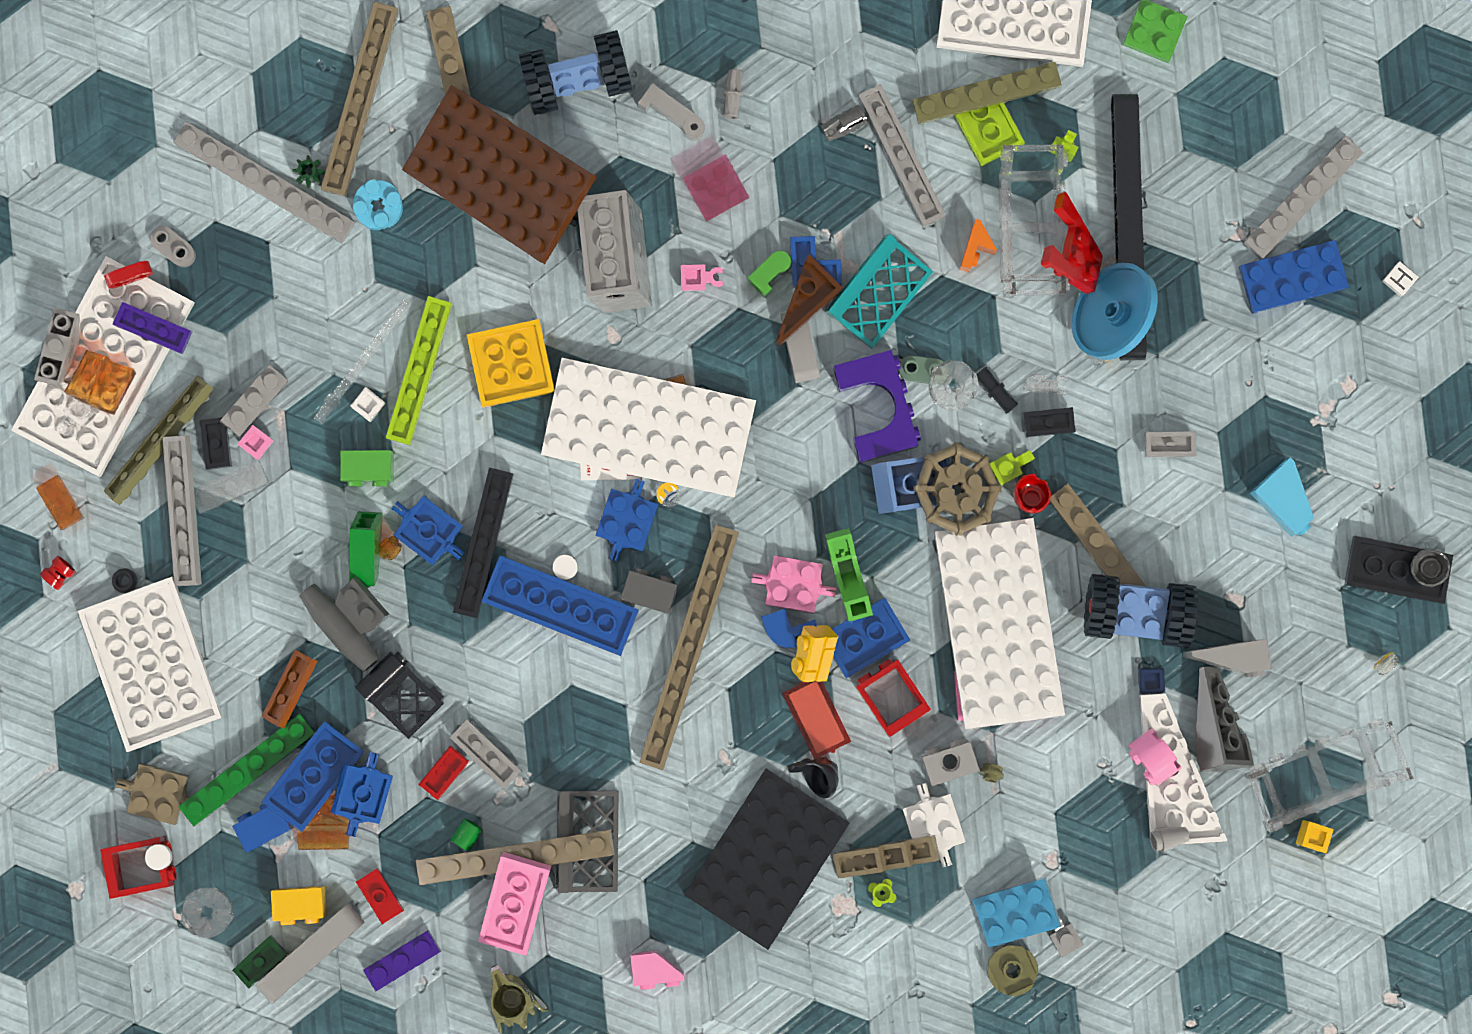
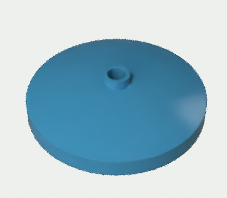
M1117 263L1099 272L1095 292L1086 294L1081 291L1073 310L1072 333L1077 346L1084 353L1099 360H1111L1125 355L1141 342L1150 329L1157 310L1158 294L1152 277L1145 270L1134 264Z

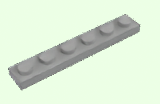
M879 84L859 94L858 97L922 227L924 228L945 218L946 215L882 85Z
M1345 136L1243 244L1262 260L1364 152Z
M190 435L163 437L174 583L175 586L200 585L202 582Z

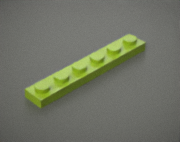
M430 296L427 298L386 439L411 446L453 306L451 302Z

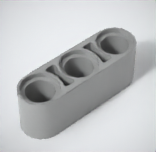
M786 313L780 314L782 323ZM807 322L786 340L795 383L820 378L810 328Z

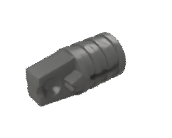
M857 104L855 107L836 115L823 124L821 128L827 140L831 141L848 135L850 132L856 131V129H860L862 126L867 125L868 122L861 107Z

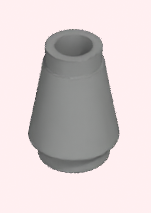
M1186 827L1155 828V831L1150 832V843L1155 852L1160 851L1163 853L1188 842L1189 832Z

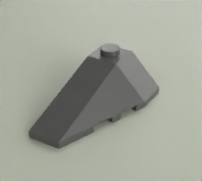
M1201 667L1199 669L1195 749L1200 772H1221L1254 766L1246 733L1241 734L1236 722L1239 720L1237 712H1233L1228 703L1230 698L1229 692L1219 668Z

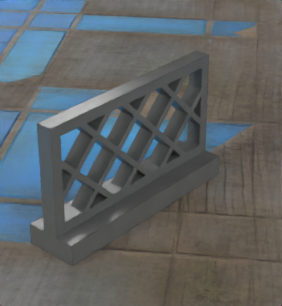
M557 790V838L576 835L573 832V826L580 819L591 828L587 833L598 832L596 828L607 819L612 824L611 833L615 853L605 864L599 858H595L602 867L593 876L583 868L590 859L583 860L581 864L573 861L578 866L574 871L573 862L556 864V891L558 893L618 892L619 791ZM574 796H584L591 803L581 814L574 808ZM589 796L598 797L594 801H592ZM603 796H613V807L605 814L596 803ZM593 806L603 815L594 826L583 817ZM574 812L578 815V817L575 820ZM612 812H613V820H611V819L608 817ZM611 862H612V871L608 868V866H609V864H610ZM581 869L590 879L583 886H573V876ZM606 869L612 875V886H601L595 879ZM592 882H594L597 886H589V885H590Z

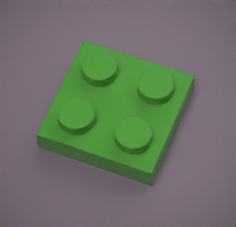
M1141 0L1123 45L1169 63L1188 16L1149 0Z

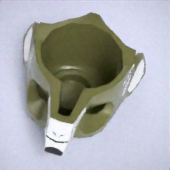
M498 964L491 968L493 981L490 999L491 1010L495 1017L499 1034H502V1022L508 1027L516 1023L523 1029H526L528 1013L532 1016L535 1015L534 1005L542 1012L549 1011L546 1004L519 977L505 974Z

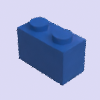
M264 804L259 806L261 811L254 815L251 812L243 814L237 818L239 823L232 826L246 853L295 827Z

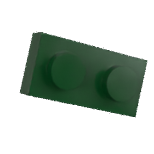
M270 935L232 971L249 989L288 953Z

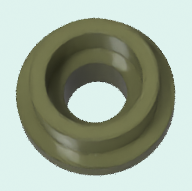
M984 763L983 768L979 771V774L983 776V780L987 782L997 783L998 780L1004 778L1002 773L1003 767L996 764Z

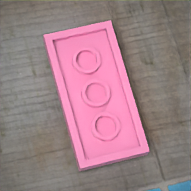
M502 852L478 942L527 955L549 877L550 865Z

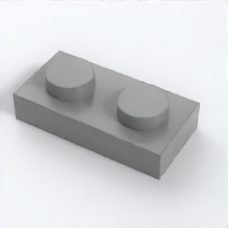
M1196 431L1145 432V457H1196Z

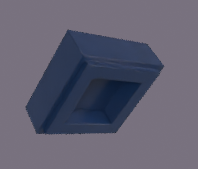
M1164 668L1138 669L1139 694L1165 693Z

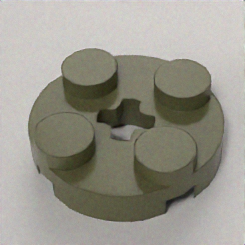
M1008 944L998 948L990 956L987 974L995 989L1003 994L1019 996L1025 994L1033 987L1038 976V964L1030 951L1021 945ZM1011 963L1014 966L1018 965L1020 968L1016 971L1017 976L1015 977L1011 974H1006V970L1009 968L1008 965Z

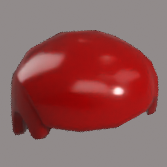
M1032 473L1022 476L1015 484L1013 498L1021 510L1034 514L1043 511L1050 503L1051 491L1046 480H1042Z

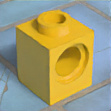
M1302 820L1295 844L1327 853L1334 829Z

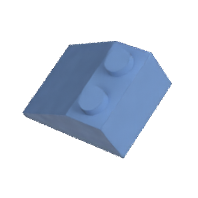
M924 457L871 465L879 514L922 508L917 493L913 491V486L917 484L924 464ZM950 457L938 462V464L942 468L947 467L951 464ZM933 470L931 471L927 486L932 485L935 476ZM927 492L932 506L936 505L935 496H932L931 492Z

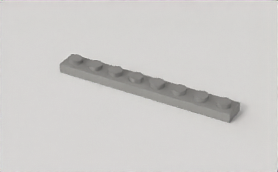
M185 122L173 142L175 145L342 244L355 224L351 219L188 122Z

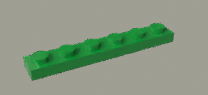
M301 714L297 715L286 724L285 728H280L178 806L192 826L195 827L315 734L314 730Z

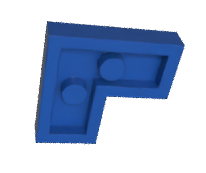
M815 236L790 237L792 288H796L807 256L811 255L816 260ZM841 259L816 260L839 285H842Z

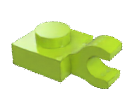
M1068 130L1065 137L1060 138L1056 136L1049 152L1071 162L1079 148L1073 142L1077 134Z
M1031 450L1016 458L1010 452L991 462L990 466L1001 486L1022 475L1020 467L1034 460L1035 457Z

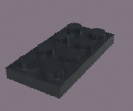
M1353 536L1344 585L1445 604L1453 555L1443 553L1450 563L1448 578L1440 585L1429 587L1418 583L1411 573L1413 557L1425 549Z

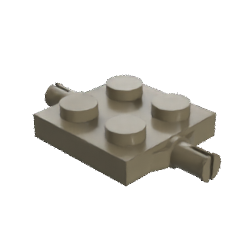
M144 763L139 764L133 781L118 778L116 782V788L130 791L128 813L176 825L181 810L178 806L190 798L187 796L189 775Z

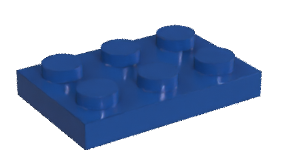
M886 598L871 605L872 616L850 622L846 620L832 629L838 635L833 658L846 679L910 641Z

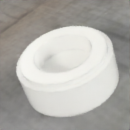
M561 555L555 559L553 572L558 578L569 580L577 574L578 564L573 557Z
M156 844L147 850L145 861L151 869L161 870L170 865L172 852L166 845Z

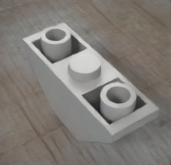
M58 308L53 309L34 380L60 387L72 368L77 353L80 314Z

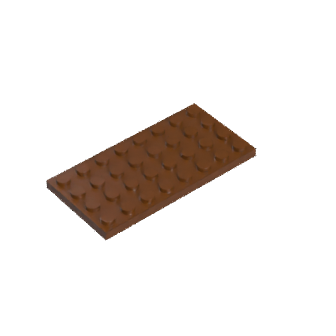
M453 85L449 87L402 168V171L543 264H546L597 176Z

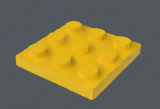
M539 319L467 334L482 408L555 392Z

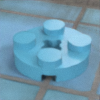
M369 180L357 190L353 199V211L360 223L369 229L381 230L387 227L390 228L399 221L403 213L402 198L392 184L382 180ZM382 199L383 210L377 209V211H373V201Z

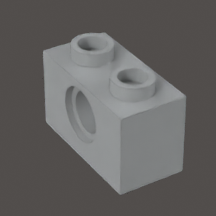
M962 738L949 742L950 747L940 750L939 746L925 750L926 755L921 756L931 786L980 771L971 742H964ZM947 754H952L956 758V764L952 768H946L943 765V758Z

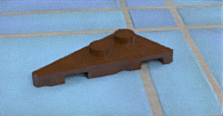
M808 255L779 331L776 340L779 346L806 324L843 289L811 255Z

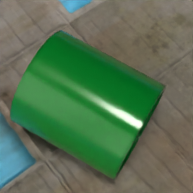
M464 818L450 840L464 850L470 851L483 829Z

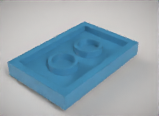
M1045 877L973 899L989 948L1061 927Z

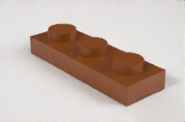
M294 650L261 717L278 727L285 728L318 661L303 652Z

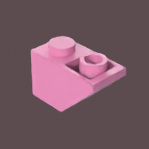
M657 950L631 954L634 986H640V990L653 989L655 984L665 983V987L679 986L680 981L685 979L684 972Z

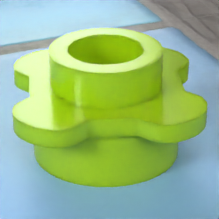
M884 879L883 882L877 884L873 882L869 885L868 890L872 893V903L874 906L880 907L887 902H895L896 895L892 891V881L890 879ZM883 890L885 894L880 895V891Z

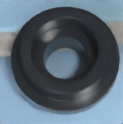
M119 569L112 577V585L120 593L131 592L137 586V576L130 569ZM124 576H127L129 583L124 586L121 580Z

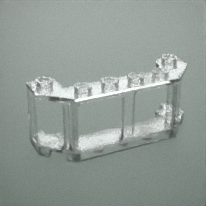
M1003 145L1000 154L1001 172H999L1001 283H1003V298H1014V296L1058 295V297H1064L1066 291L1070 290V283H1068V278L1064 275L1060 277L1054 273L1014 275L1012 234L1051 233L1054 236V247L1062 254V245L1065 243L1066 231H1062V220L1055 212L1053 221L1049 223H1013L1011 182H1051L1053 184L1054 209L1057 194L1065 192V182H1061V173L1063 167L1068 166V153L1064 152L1063 145ZM1055 151L1054 169L1051 171H1012L1013 152ZM1016 282H1053L1056 284L1057 289L1016 290Z
M1382 718L1368 722V726L1354 730L1352 726L1339 730V735L1330 738L1329 735L1314 740L1316 744L1306 747V744H1302L1292 748L1291 754L1283 756L1282 753H1278L1268 757L1269 762L1267 763L1263 762L1249 767L1250 771L1244 775L1249 779L1265 819L1263 824L1266 831L1274 832L1282 829V825L1290 824L1293 820L1383 786L1388 787L1398 781L1403 783L1414 779L1392 721H1383ZM1387 728L1402 765V769L1387 773L1381 771L1368 738V734ZM1356 737L1369 768L1370 777L1338 790H1332L1318 751ZM1307 756L1321 794L1317 798L1284 809L1280 804L1268 772L1272 771L1274 767ZM1258 776H1262L1275 810L1274 815L1271 817L1255 779Z

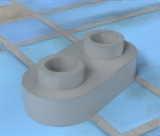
M165 226L157 227L152 231L150 241L155 249L179 267H188L193 264L196 259V252L188 242ZM165 234L166 240L159 242V237ZM185 250V255L179 258L178 252Z

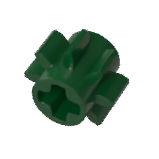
M307 155L304 161L297 159L298 168L292 169L295 174L300 175L296 181L299 184L305 181L308 188L311 187V183L317 182L321 184L319 177L325 174L324 170L318 169L321 162L316 160L313 163L309 155ZM309 168L312 170V175L309 176L305 169Z

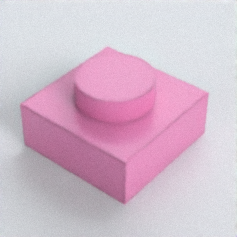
M252 425L238 445L259 460L274 440Z

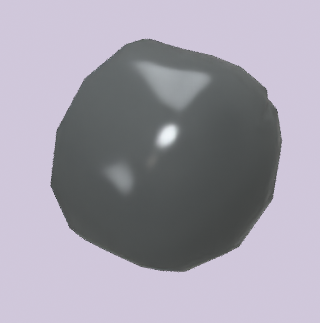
M1429 548L1421 550L1413 557L1411 573L1421 585L1437 586L1448 578L1450 563L1441 551Z

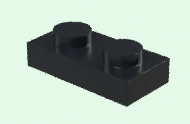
M1073 407L1022 413L1025 438L1076 432Z
M223 417L200 420L206 470L232 467L228 428L220 422Z

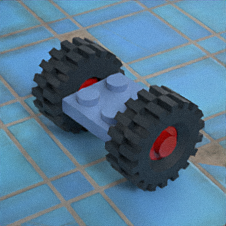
M618 30L593 36L597 53L549 64L548 66L543 49L519 54L534 116L558 110L555 93L557 97L571 96L575 92L597 89L599 86L604 85V81L609 97L633 91Z
M1091 575L1087 588L1088 592L1086 593L1084 613L1085 636L1111 639L1113 634L1159 639L1162 645L1182 648H1189L1191 646L1197 622L1196 615L1198 613V591L1196 586L1169 583L1167 588L1164 589L1122 584L1119 582V577Z

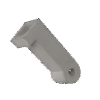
M652 83L638 102V108L646 113L651 107L682 129L687 139L691 141L699 140L705 130L703 120Z

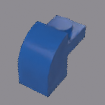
M785 609L761 617L768 637L776 645L784 648L797 647L795 637L801 636L803 626H817L814 619L791 627Z

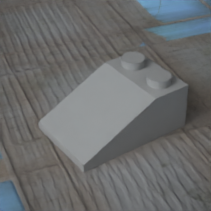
M1267 639L1183 652V657L1234 673H1244L1245 677L1265 675L1264 670L1272 669Z

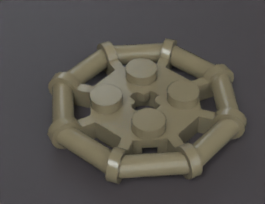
M954 442L951 446L931 455L927 454L924 457V464L917 484L913 486V491L917 493L926 515L925 520L929 524L934 523L954 532L956 536H962L964 532L984 523L988 524L992 520L991 514L999 492L1002 491L990 466V458L987 455L983 456L961 446L959 442ZM960 456L975 462L972 468L961 464ZM951 457L952 464L942 468L938 464V462ZM980 468L988 487L982 486V479L977 475V471ZM933 470L935 476L932 485L927 486L931 471ZM959 484L962 491L956 496L952 485ZM927 492H931L932 496H935L937 501L935 502V508H933ZM982 492H988L984 507L981 509L978 503ZM944 511L953 515V521L940 516V512ZM972 511L976 515L962 522V514Z

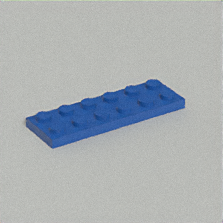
M503 556L498 558L481 601L619 656L623 653L639 609Z

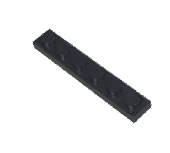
M489 467L453 613L474 618L479 616L482 605L481 601L485 593L514 473Z

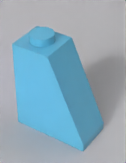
M1290 457L1272 471L1250 494L1290 536L1297 534L1301 536L1310 529L1311 525L1309 522L1314 519L1295 462Z

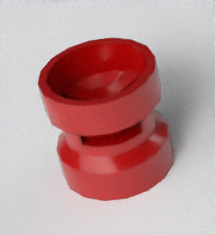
M57 555L52 560V565L49 568H45L40 575L50 586L59 590L64 585L66 578H71L76 571L66 560Z

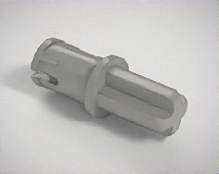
M730 69L728 71L727 89L723 94L726 96L724 118L739 119L740 98L743 97L741 93L742 70Z

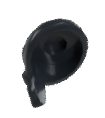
M819 757L813 760L805 758L800 762L787 766L790 773L803 772L807 785L817 796L826 799L835 794L839 783L838 766L828 758Z

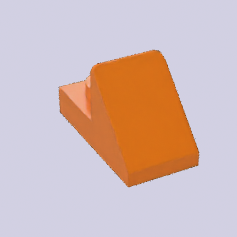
M975 219L959 269L968 273L971 266H977L980 253L976 252V250L995 255L997 252L995 245L979 219Z

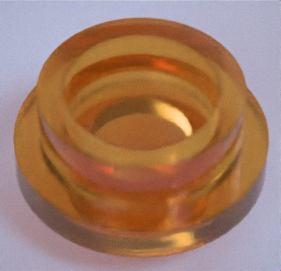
M395 536L385 538L379 545V556L383 559L393 560L401 551L402 545L399 543V540Z

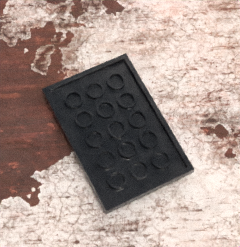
M765 768L684 895L769 950L850 822Z

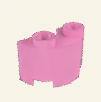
M1152 728L1127 745L1131 750L1128 753L1130 758L1136 765L1140 763L1146 770L1143 775L1151 786L1154 784L1156 786L1160 785L1182 768L1177 763V758L1163 739L1159 738L1156 731Z

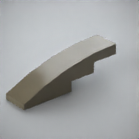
M935 835L877 844L833 854L838 879L880 873L886 870L940 860Z

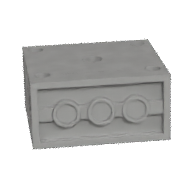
M627 190L585 196L578 208L587 297L603 313L652 307L642 210Z

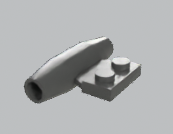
M358 577L353 578L337 593L336 601L316 584L310 585L300 594V599L317 626L335 647L358 668L365 672L379 660L364 633L374 630L389 613Z

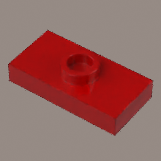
M450 745L418 785L436 800H439L470 760Z
M379 868L356 881V884L381 924L404 911Z

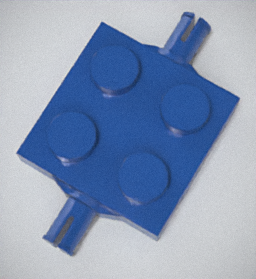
M636 478L631 492H621L611 488L595 535L613 544L608 559L613 560L615 551H617L614 561L617 562L619 561L622 548H633L643 551L658 504L647 501L640 496L645 481L641 480L637 489L639 479Z
M425 496L411 509L406 508L399 501L395 505L402 509V511L393 505L392 510L403 517L401 525L393 536L434 566L441 555L449 552L457 560H460L461 556L454 550L462 556L464 555L465 551L453 544L457 534L464 526Z
M369 751L365 766L344 764L331 813L344 816L350 820L345 833L348 836L356 837L359 823H380L393 775L375 769L379 756L378 753Z

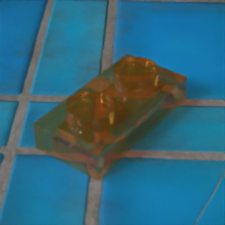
M59 475L36 487L60 530H65L84 518Z

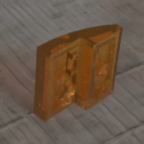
M86 350L64 392L84 404L115 415L136 372L133 368L112 362L108 356Z
M335 795L329 796L302 833L297 830L298 850L349 849V836L345 833L350 820L344 816L331 813Z

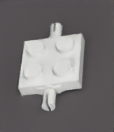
M922 783L925 793H923L921 784L916 787L921 800L914 805L903 808L911 837L935 835L942 867H946L944 857L946 858L947 865L950 866L952 863L948 850L955 845L966 842L951 793L940 797H930L927 783Z

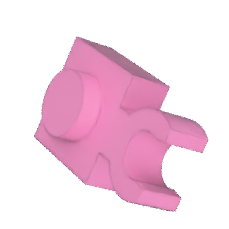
M705 264L681 265V291H706V283H710L714 287H722L723 281H715L713 276L716 273H723V268L715 267L706 272Z

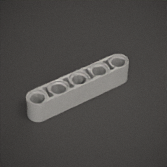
M348 903L255 986L273 1004L365 923L364 920Z

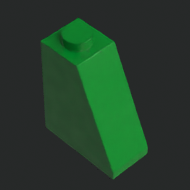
M358 511L349 529V582L353 578L358 577L367 588L376 584L379 575L383 513Z

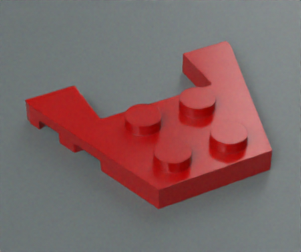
M1066 192L1057 194L1054 212L1068 226L1062 254L1054 245L1044 248L1041 265L1044 268H1053L1054 274L1059 277L1064 275L1068 278V283L1082 292L1090 294L1096 290L1103 255Z

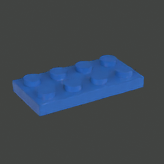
M1336 240L1239 266L1252 314L1349 288Z
M324 721L261 803L302 833L338 786L344 764L354 765L364 751Z

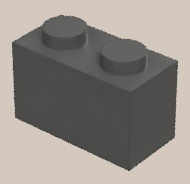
M636 568L635 572L629 570L621 600L669 614L678 585L673 584L674 579L660 575L659 579L649 577L650 572L640 568Z

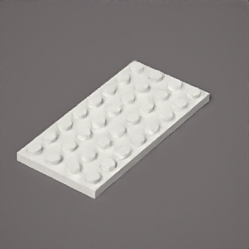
M107 256L104 258L75 312L80 314L79 345L72 368L60 387L40 381L37 382L11 430L99 477L102 476L170 350L112 325L121 303L124 302L181 327L195 302L149 278L109 289L104 275L125 266Z
M562 358L541 455L735 497L756 400Z
M1034 519L980 525L964 532L962 536H956L954 532L949 530L935 532L964 730L1064 716V705Z

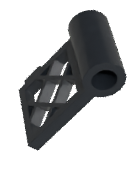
M390 651L355 688L409 739L444 704L441 700L444 696L434 686L429 689L405 665L408 660L399 651L395 654ZM408 676L416 683V693H401V683ZM398 687V693H392ZM419 687H420L425 693H419ZM387 697H398V711H387L381 703ZM401 697H416V711H401ZM419 697H430L436 705L430 711H419ZM398 714V720H396L392 715ZM401 714H416V725L410 731L401 724ZM419 714H426V715L419 721Z

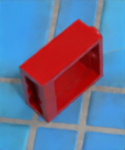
M889 658L878 666L880 671L874 675L868 672L857 680L859 685L855 688L886 735L890 738L931 709L899 660L897 659L892 662ZM895 669L919 705L888 725L865 691V688Z
M166 836L100 849L109 899L175 885L174 880L177 879L175 866L171 865V863L168 867L159 870L161 882L124 889L118 852L163 844L169 847L172 852L171 843L169 840L166 841Z

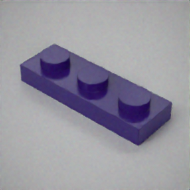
M124 302L121 303L112 324L182 355L193 333L186 328Z
M427 930L368 966L363 971L376 992L441 952V949L430 931Z

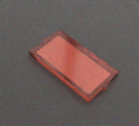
M822 681L799 682L798 686L782 693L814 759L829 752L835 753V749L851 742Z

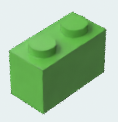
M391 450L341 451L340 481L347 483L348 487H362V482H372L373 487H386L387 482H394V452Z

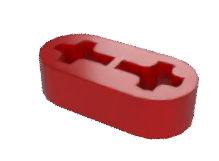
M140 261L105 274L104 278L107 287L113 289L147 278L153 272L149 261Z

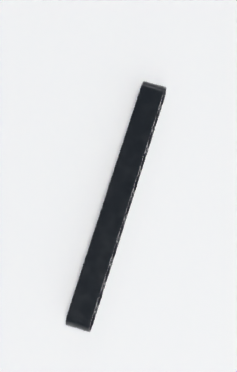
M1112 94L1111 127L1116 264L1131 263L1144 270L1138 94ZM1146 335L1135 348L1119 357L1120 361L1146 360Z

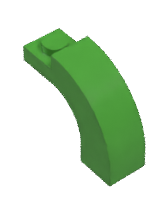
M847 528L825 534L833 572L848 621L872 616L869 596L858 565L850 529Z

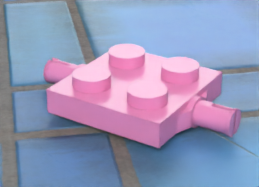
M780 556L773 557L772 568L768 575L753 572L751 582L766 585V606L811 614L815 612L816 601L820 595L835 598L836 587L822 585L821 572L823 564Z

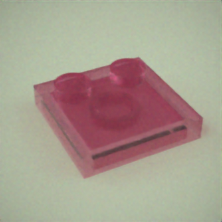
M726 154L682 178L706 222L750 198Z

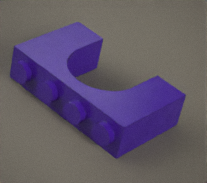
M892 350L833 367L839 392L865 385H875L886 390L894 402V417L887 427L879 431L854 437L853 441L859 463L917 448L918 441H921L918 426L913 427L911 417H914L911 402L906 403L904 396L905 393H908L905 380L900 379L897 370L901 369L899 358L897 355L893 356Z

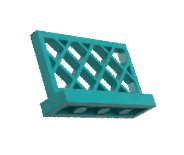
M887 234L825 310V313L837 320L863 343L873 349L933 271L899 244L895 237ZM895 248L903 254L904 265L891 266L890 255ZM908 259L914 264H908ZM886 261V262H887V266H886V267H881V266L884 264V262ZM918 266L925 272L919 281L910 282L908 267ZM904 268L906 282L893 283L891 269ZM887 269L889 284L876 285V272ZM871 280L872 286H866ZM910 284H916L911 290ZM906 285V298L895 301L893 286ZM889 287L891 301L878 303L876 288ZM863 289H872L874 303L860 304L859 294ZM856 299V304H857V305H852V306H850V305L854 302V300ZM901 303L896 309L895 304ZM891 304V317L879 320L878 305ZM874 306L876 321L862 322L861 307ZM857 308L858 323H848L842 318V315L847 309ZM886 322L880 329V323ZM876 323L877 334L870 341L864 336L863 325ZM859 325V331L853 326Z

